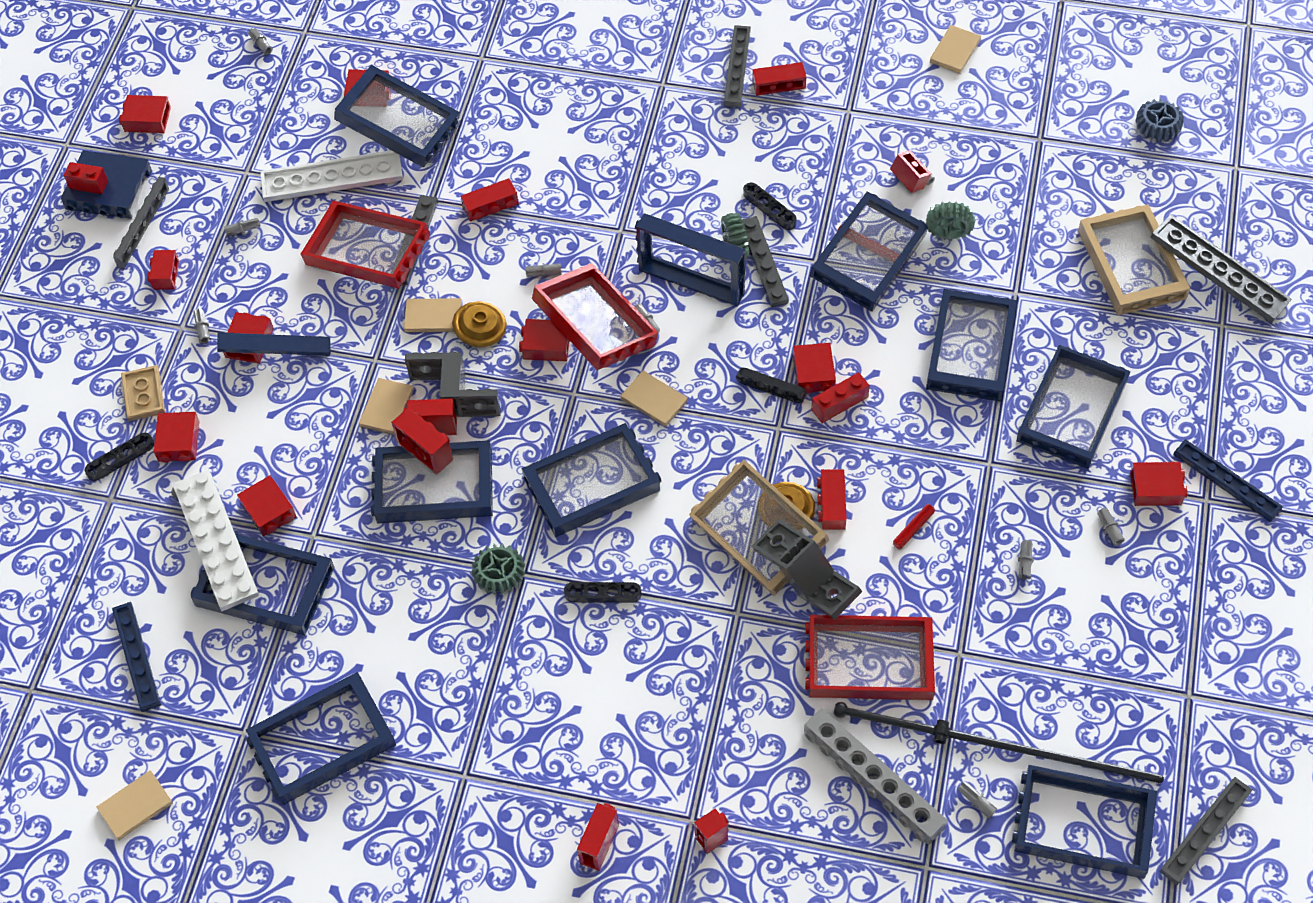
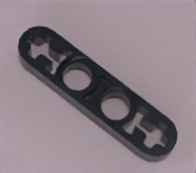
M750 182L744 185L743 196L783 229L792 230L796 227L797 217L793 212L756 183ZM766 199L768 200V202L762 204L759 202V200ZM779 209L781 212L775 214L772 213V210Z
M741 367L736 375V380L743 385L795 403H803L807 395L806 390L800 386L749 368Z
M149 433L138 434L88 463L84 470L86 476L91 481L100 480L150 451L154 447L152 436ZM126 449H133L131 454H123ZM111 458H115V459H116V461H115L114 464H112V465H107V464H106V462H107L109 459H111Z
M570 582L564 587L566 600L573 603H634L639 601L642 596L641 587L635 582ZM592 588L598 590V594L595 596H590L587 592ZM572 589L576 591L574 595L570 594ZM581 589H584V596L581 595ZM610 589L618 590V594L615 596H609L607 592ZM632 589L635 590L634 595H630Z

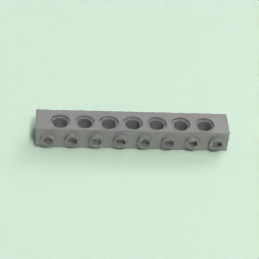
M823 708L804 724L805 737L810 742H815L824 755L832 757L836 765L841 770H846L855 783L863 785L867 793L872 798H877L887 812L894 813L898 817V821L904 827H909L919 841H924L929 845L946 828L948 820ZM823 733H829V734H831L832 736L826 738V737H823L822 734H823ZM843 746L847 750L839 751L837 748ZM859 760L862 762V765H855L852 762ZM874 774L878 778L873 780L870 779L868 775ZM890 788L894 793L888 794L884 792V789ZM905 802L909 804L910 807L903 808L899 804ZM923 817L926 821L920 823L915 818Z

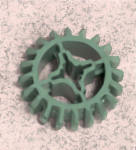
M950 201L948 203L941 202V204H935V207H930V211L926 215L928 232L932 233V236H937L938 239L944 238V240L951 239L952 241V239L959 240L960 237L965 238L966 235H970L974 229L975 217L973 210L969 206H964V203L958 204L957 201L954 203Z
M729 213L722 216L721 232L723 241L745 249V259L748 258L749 243L741 216L738 213Z
M494 543L493 548H489L486 545L485 552L480 550L479 556H475V562H472L471 571L472 576H474V582L478 584L479 588H484L486 593L492 590L494 595L497 591H500L502 595L504 590L511 592L512 586L517 588V582H522V576L525 574V563L523 562L522 555L518 554L517 549L512 550L510 545L505 548L503 543L500 547H497ZM513 568L512 572L508 576H506V574L510 572Z

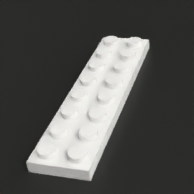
M391 150L260 171L264 202L403 180L400 155Z
M205 470L173 483L174 490L221 611L258 597L259 593L210 470Z

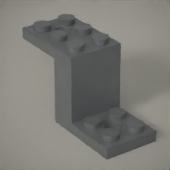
M461 352L405 353V363L409 379L441 380L440 399H453L457 417L501 416L497 389L465 390L466 372Z
M778 519L752 545L755 552L779 567L799 597L834 620L862 593L859 586L834 571L814 540L781 519Z

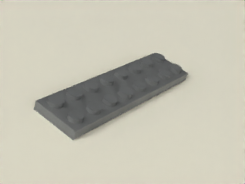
M1171 214L1150 236L1155 242L1270 323H1273L1292 300Z

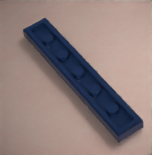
M217 333V352L330 356L331 354L330 337Z
M1185 439L1174 451L1173 455L1269 522L1282 510L1283 506L1188 440Z
M130 601L113 607V615L140 710L145 712L159 707L162 704L133 604Z

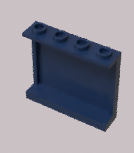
M82 150L77 163L103 167L108 183L102 194L69 189L68 185H66L61 196L65 209L88 214L94 213L103 216L132 219L130 212L132 203L144 175L150 176L152 172L148 159Z

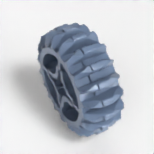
M1153 99L1151 102L1147 101L1145 104H1142L1137 111L1135 121L1137 129H1140V134L1145 133V138L1149 136L1151 141L1157 139L1159 142L1163 139L1166 142L1168 138L1172 140L1182 130L1184 117L1183 112L1180 111L1179 107H1175L1174 103L1170 104L1168 100L1164 102L1161 99L1159 101Z

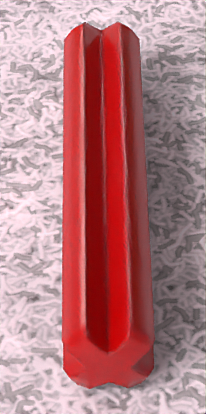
M926 504L893 540L894 547L902 549L934 514L935 508L930 504Z

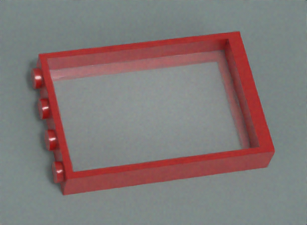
M333 200L302 250L301 256L307 266L399 289L401 284L405 282L409 270L413 268L417 256L421 254L424 244L429 240L430 231L425 222Z
M593 263L534 286L532 300L596 370L607 368L613 363L623 361L632 355H637L639 352L650 349L656 344L659 332Z
M810 615L809 622L805 623V634H809V640L805 641V653H809V659H805V671H809V678H805V690H809V698L934 699L935 675L932 617L839 615L834 620L828 615Z

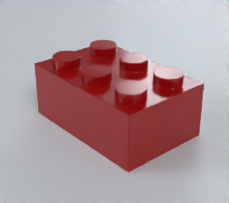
M407 408L391 422L397 443L436 475L453 461L449 437L445 433L438 432L431 422L427 423L423 420V417L417 411L413 412L410 408Z

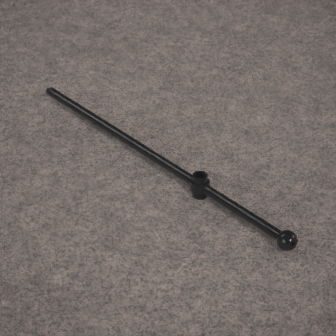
M843 702L836 703L833 714L838 718L851 716L933 734V741L939 744H945L947 738H953L1156 783L1164 781V777L1160 774L951 730L949 722L946 720H937L936 725L932 726L849 708Z

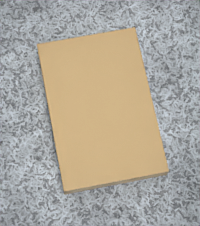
M950 25L930 57L929 62L961 74L979 44L981 35Z
M461 298L407 299L404 331L454 332L452 326L453 316L462 305Z
M158 365L121 373L126 415L129 422L156 416L158 413H166Z
M642 371L620 395L621 400L665 427L688 402V397L645 371Z
M378 378L359 421V426L395 435L391 422L407 407V400H410L414 391L413 385Z
M149 770L96 806V808L119 841L172 805L173 802L152 771Z

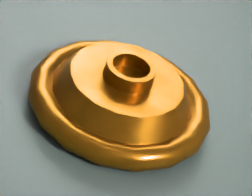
M476 301L461 306L455 312L452 326L454 333L462 342L469 346L487 347L501 340L505 335L507 323L504 314L499 308L487 302Z
M794 482L772 484L812 520L815 515V502L812 494L804 486ZM763 491L758 500L757 510L761 520L769 528L778 519H781L798 531L804 528Z

